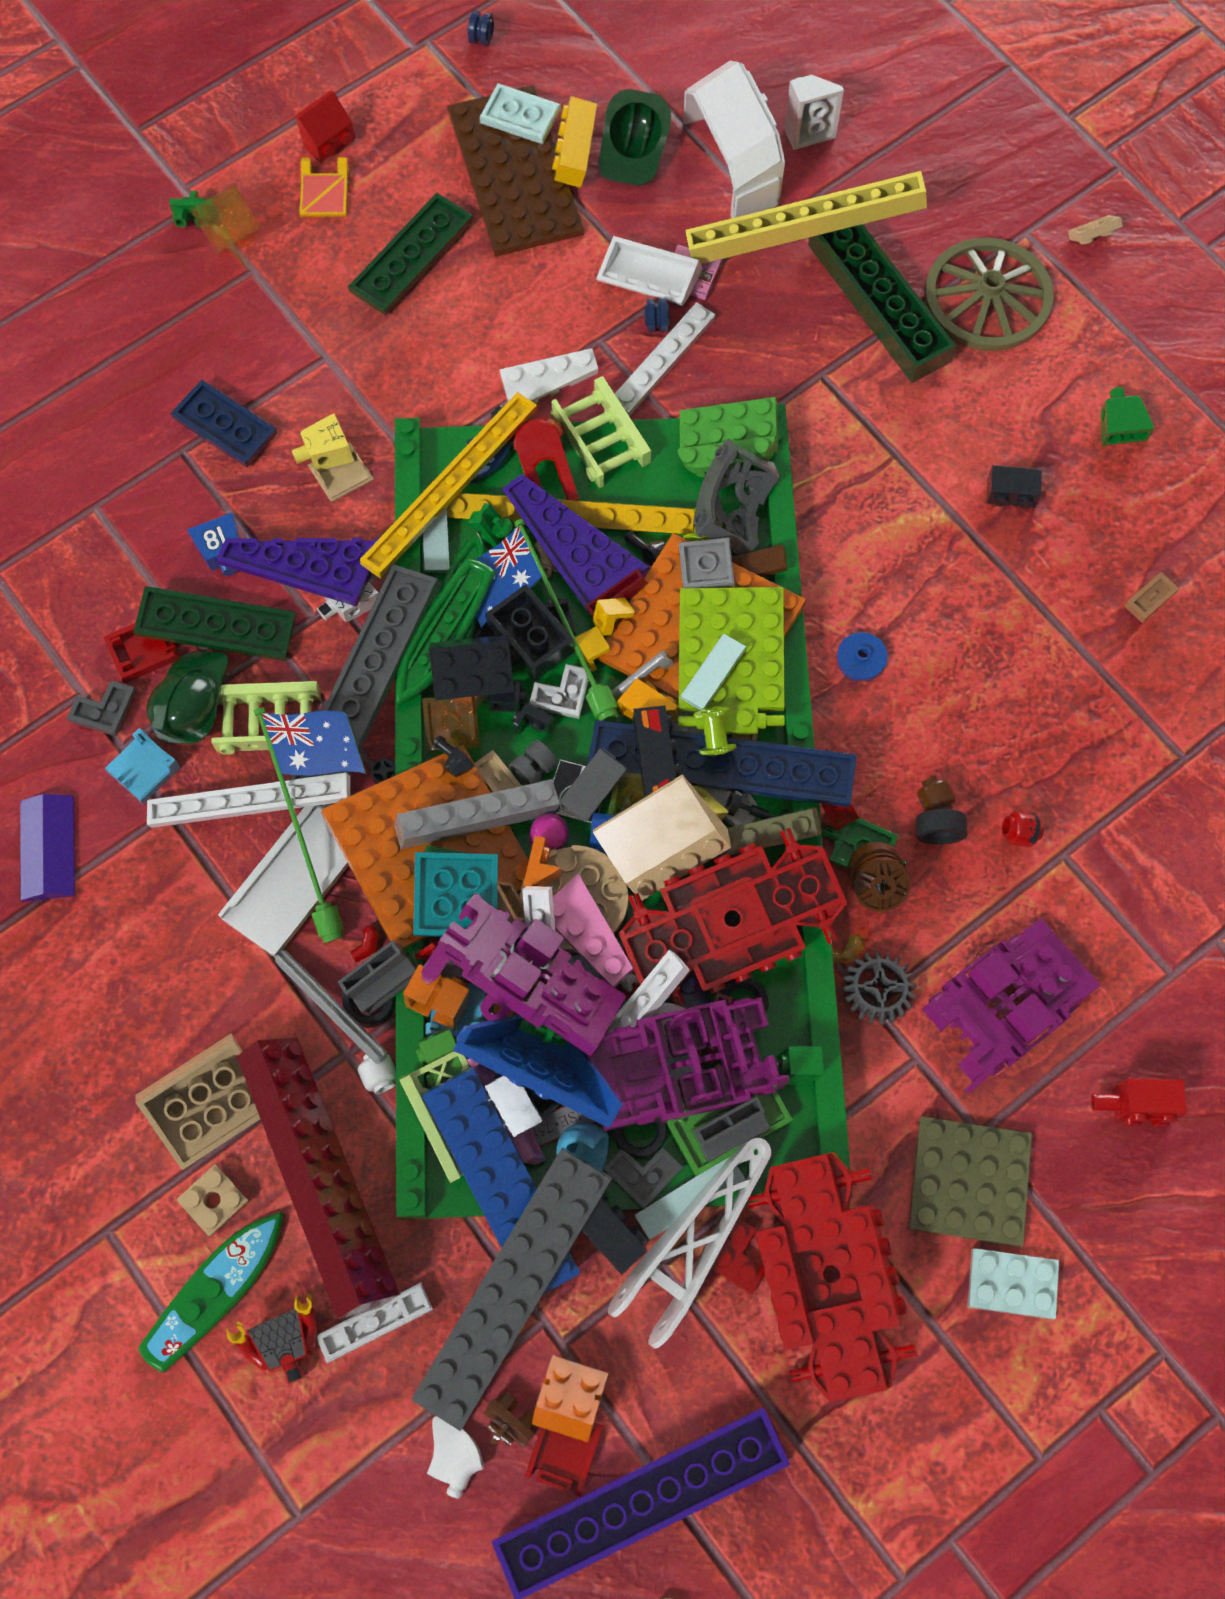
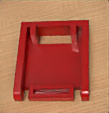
M135 623L103 637L124 684L169 665L180 658L174 642L135 636L133 632ZM125 647L130 660L121 663L116 650Z
M594 1422L588 1442L541 1427L525 1477L531 1478L535 1466L540 1468L536 1481L568 1493L573 1481H576L578 1485L575 1489V1495L581 1497L604 1425Z

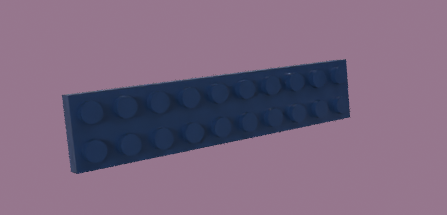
M595 720L588 763L599 749L604 748L615 756L617 761L628 768L622 777L641 779L634 726L631 724ZM669 730L670 739H675L676 754L673 755L674 763H679L680 776L683 774L692 786L730 792L736 789L745 794L850 808L857 754L727 737L728 744H736L734 750L720 755H702L699 753V750L707 747L705 734Z

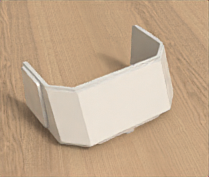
M728 61L685 91L683 116L685 125L705 119L728 165L733 186L731 218L778 206L785 166L781 141L776 129L777 124L765 103L768 99L765 93H760L750 71L745 69L743 63Z

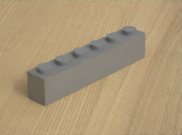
M551 779L397 814L394 827L402 850L536 819L546 813L554 814L560 803L553 780Z

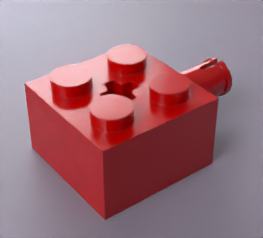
M1127 1078L1113 1088V1094L1092 1093L1091 1107L1093 1111H1114L1115 1121L1124 1122V1126H1141V1122H1152L1153 1127H1168L1169 1123L1177 1122L1178 1118L1187 1114L1184 1080Z

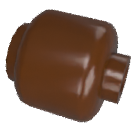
M933 776L921 782L923 787L917 791V797L924 812L937 809H953L952 804H954L956 798L946 779L937 780L936 776Z

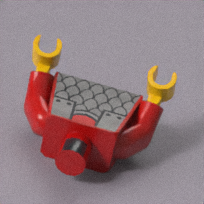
M307 1293V1303L304 1304L300 1303L298 1296H296L295 1309L246 1330L247 1335H245L243 1324L236 1322L240 1332L231 1334L227 1328L228 1340L231 1343H236L243 1356L260 1370H268L271 1373H275L283 1369L288 1385L305 1378L299 1362L311 1357V1350L316 1346L319 1331L314 1308H312V1294Z

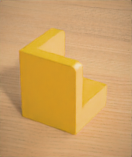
M626 598L597 600L593 622L603 636L612 635L615 622L619 618L633 617L634 610Z
M597 626L575 637L592 672L597 670L593 660L610 651L608 643Z

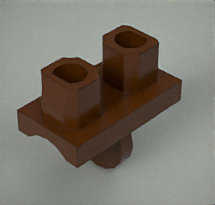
M505 1392L497 1400L493 1398L483 1413L491 1420L486 1427L494 1434L490 1443L495 1446L501 1440L509 1447L515 1440L524 1448L534 1435L535 1425H532L534 1414L526 1410L518 1420L510 1413L516 1406L517 1401L508 1392Z

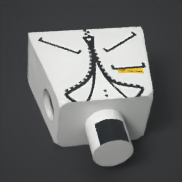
M368 582L357 607L324 597L326 602L319 606L317 611L324 620H328L338 613L345 622H349L371 610L379 593Z

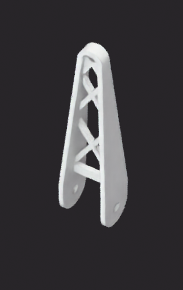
M753 1137L739 1146L634 1267L611 1300L608 1313L612 1317H617L628 1307L648 1277L674 1296L650 1334L648 1343L653 1348H659L668 1340L691 1306L770 1159L771 1148L767 1141L762 1138ZM750 1160L747 1179L733 1184V1173L736 1165ZM726 1179V1188L718 1190ZM739 1190L736 1197L732 1201L733 1191ZM726 1195L725 1215L714 1233L694 1241V1221L696 1216L708 1201ZM687 1229V1244L670 1250ZM706 1244L693 1265V1249ZM686 1252L685 1280L679 1286L656 1267L661 1261Z

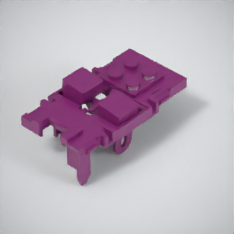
M475 893L459 915L461 921L466 916L472 920L471 924L465 930L454 921L452 922L423 967L422 980L428 984L435 981L450 960L464 970L462 973L464 978L488 993L480 1006L481 1013L487 1020L491 1021L507 1017L511 1010H513L538 1028L542 1024L591 1056L601 1042L626 995L583 969L584 967L578 959L573 965L568 963L571 954L559 947L564 938L544 923L535 919L529 927L516 918L511 924L507 921L511 913L508 911L504 913L502 910L498 911L482 900L483 897ZM520 937L521 940L511 953L510 948L515 943L517 938ZM502 950L506 954L507 960L495 978L492 979L490 977L504 958L499 953ZM552 959L553 961L545 972L546 974H541L540 966L545 967L549 960ZM537 979L547 981L546 985L540 981L526 1002L523 1000ZM496 1003L500 1006L501 1009L498 1013L491 1011L490 1007L492 1004Z

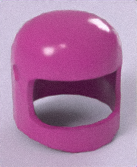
M546 813L537 817L532 823L530 830V848L532 849V840L534 841L535 836L546 838V844L550 851L565 848L569 835L568 825L565 820L553 813Z

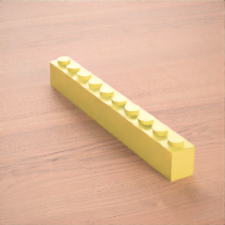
M918 171L686 230L690 255L691 258L699 260L700 264L925 209L927 208L926 189L922 172Z

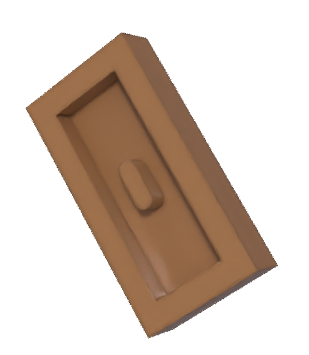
M1160 572L1131 597L1124 607L1143 623L1172 598L1179 588Z

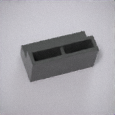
M601 748L559 802L584 822H587L628 768L617 761L616 757L606 749Z
M392 940L339 980L338 983L345 995L355 1001L361 1013L369 1016L407 987L418 966L408 950Z
M752 1096V1099L728 1108L693 1127L690 1131L705 1160L709 1162L771 1127L763 1114L765 1110L758 1097Z

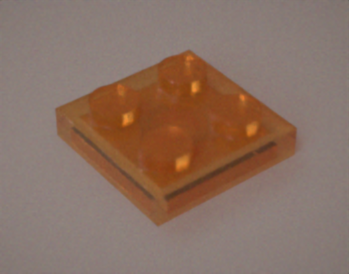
M475 696L435 700V697L422 699L427 750H440L433 746V742L438 736H443L454 748L462 745L465 748H477L480 746Z

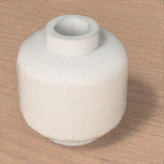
M387 1054V1058L379 1064L374 1063L367 1055L363 1056L364 1061L358 1066L357 1070L366 1090L374 1091L375 1094H381L392 1089L396 1081V1068L390 1055Z

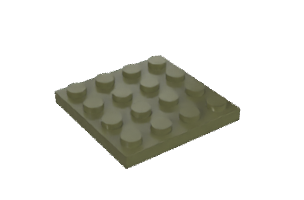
M921 1116L918 1123L908 1230L1023 1247L1032 1133Z

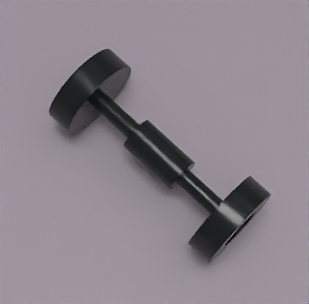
M736 789L729 794L725 804V808L729 812L727 815L734 816L738 809L741 808L747 810L749 815L762 820L776 817L769 814V811L753 804L748 806L741 803L743 792ZM784 808L779 816L793 813V811Z

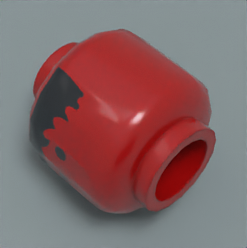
M1014 811L1005 817L1002 824V834L1006 841L1012 845L1032 847L1042 838L1044 833V827L1041 825L1039 817L1032 813Z

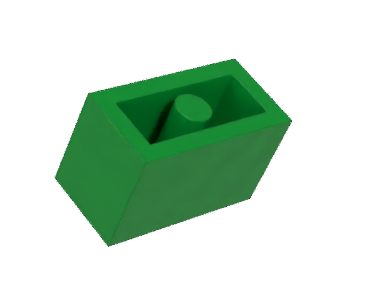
M789 1046L775 1058L780 1075L789 1076L790 1082L786 1085H810L824 1075L822 1047Z

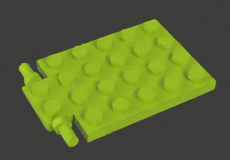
M783 587L680 588L679 712L700 711L681 700V695L721 636L725 634L746 646V650L707 708H730L731 712L723 714L726 734H758V729H766V726H784V715L758 713V711H784ZM678 716V727L704 729L702 718Z

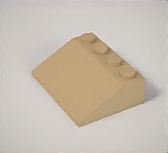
M683 774L593 829L595 837L626 885L634 894L639 892L641 900L646 899L665 887L664 881L678 875L681 878L688 874L690 870L703 865L731 848L727 827Z
M232 1034L227 1035L136 1094V1104L182 1170L260 1120L236 1057L243 1050Z

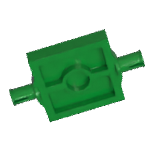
M861 818L845 825L840 831L826 825L822 829V836L834 841V850L829 858V862L847 871L851 855L860 846L870 842H882L894 848L899 836Z

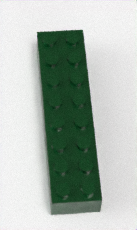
M863 224L809 237L808 246L911 383L951 363L956 345Z

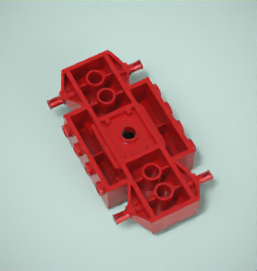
M788 828L786 831L790 840H788L784 830L780 832L786 845V851L773 868H771L762 846L756 848L755 843L739 849L741 855L731 858L727 854L715 859L716 865L705 869V866L701 865L690 870V876L680 880L678 875L664 881L665 887L661 888L660 891L669 911L647 910L642 903L639 892L634 894L635 899L633 895L629 896L628 898L634 909V916L620 931L619 936L640 985L670 950L676 953L690 969L670 994L673 1004L679 1005L680 1003L683 1006L686 1003L679 990L680 984L693 969L702 990L706 991L709 989L712 994L726 988L725 982L735 979L736 983L752 977L750 972L760 968L764 972L776 967L775 961L786 957L787 961L802 956L801 950L806 947L796 925L820 927L828 942L827 944L833 943L829 932L834 942L839 940L832 926V921L847 905V901L824 848L820 846L799 845V843H796L791 828ZM731 910L737 911L741 917L740 923L733 927L727 925L724 919L725 914Z
M835 1152L770 1167L765 1191L761 1194L749 1196L747 1200L749 1202L758 1199L756 1202L748 1203L749 1208L768 1205L784 1223L763 1228L757 1231L756 1235L784 1349L788 1350L813 1344L809 1364L803 1368L790 1370L791 1381L794 1383L805 1379L812 1380L830 1402L888 1390L894 1384L898 1361L918 1356L917 1350H915V1343L898 1347V1345L893 1344L883 1330L899 1326L904 1320L903 1315L907 1314V1309L903 1296L898 1297L895 1285L899 1284V1278L896 1268L890 1267L888 1256L892 1255L889 1240L882 1236L880 1228L884 1226L882 1212L880 1208L875 1209L874 1203L849 1208L853 1185L872 1180L871 1175L860 1177V1175L871 1173L870 1169L850 1171ZM827 1266L838 1268L840 1272L838 1281L831 1282L825 1277L824 1272Z

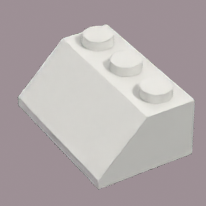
M814 75L799 77L790 81L784 130L793 150L836 138L844 93L842 86Z

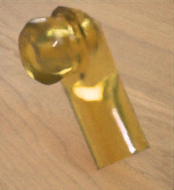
M858 933L851 934L848 937V943L843 949H833V963L854 961L865 946L862 936Z

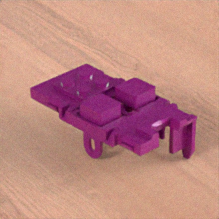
M1040 918L1019 936L1016 934L1008 941L1002 940L997 946H994L941 987L943 993L940 991L929 999V1003L922 1010L941 1032L948 1025L952 1029L958 1025L964 1032L960 1039L963 1041L968 1037L974 1044L970 1048L971 1052L958 1064L973 1082L964 1090L966 1093H970L990 1075L994 1076L1005 1067V1063L1008 1067L1013 1065L1071 1017V1013L1080 1006L1079 1003L1094 992L1100 984ZM1012 984L1017 991L1008 997L1004 990ZM1022 995L1025 1000L1016 1006L1013 1000ZM987 999L992 1000L996 1006L992 1010L986 1006L989 1003ZM1000 1011L1007 1020L1004 1018L999 1020L995 1014ZM1047 1028H1051L1040 1038H1038L1035 1042H1033L1029 1047L1027 1046L1026 1042L1030 1043L1042 1032H1044Z
M762 997L752 1000L746 998L734 1001L731 1005H727L726 1000L652 1016L637 1020L636 1027H622L614 1029V1032L605 1034L591 1056L586 1054L587 1058L593 1063L623 1103L610 1128L603 1125L604 1131L635 1123L642 1125L654 1122L658 1118H660L661 1123L671 1119L686 1118L739 1105L752 1099V1096L755 1094L762 1096L784 1088L790 1082L789 1076L780 1075L777 1060L774 1059L773 1055L768 1056L763 1062L761 1061L753 1032L766 1029L769 1026ZM672 1018V1020L666 1021L663 1029L661 1021ZM708 1039L711 1048L718 1047L719 1053L698 1057L697 1052L705 1050ZM670 1053L672 1058L688 1055L689 1060L675 1062L670 1065L666 1063V1058H670ZM721 1059L722 1065L716 1066V1069L701 1071L700 1063ZM691 1065L692 1073L680 1076L678 1084L676 1076L670 1077L669 1071ZM724 1096L725 1103L720 1104L721 1099Z

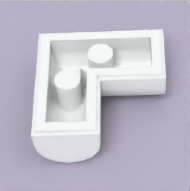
M566 664L560 687L535 682L529 704L544 712L579 719L589 682L584 668Z

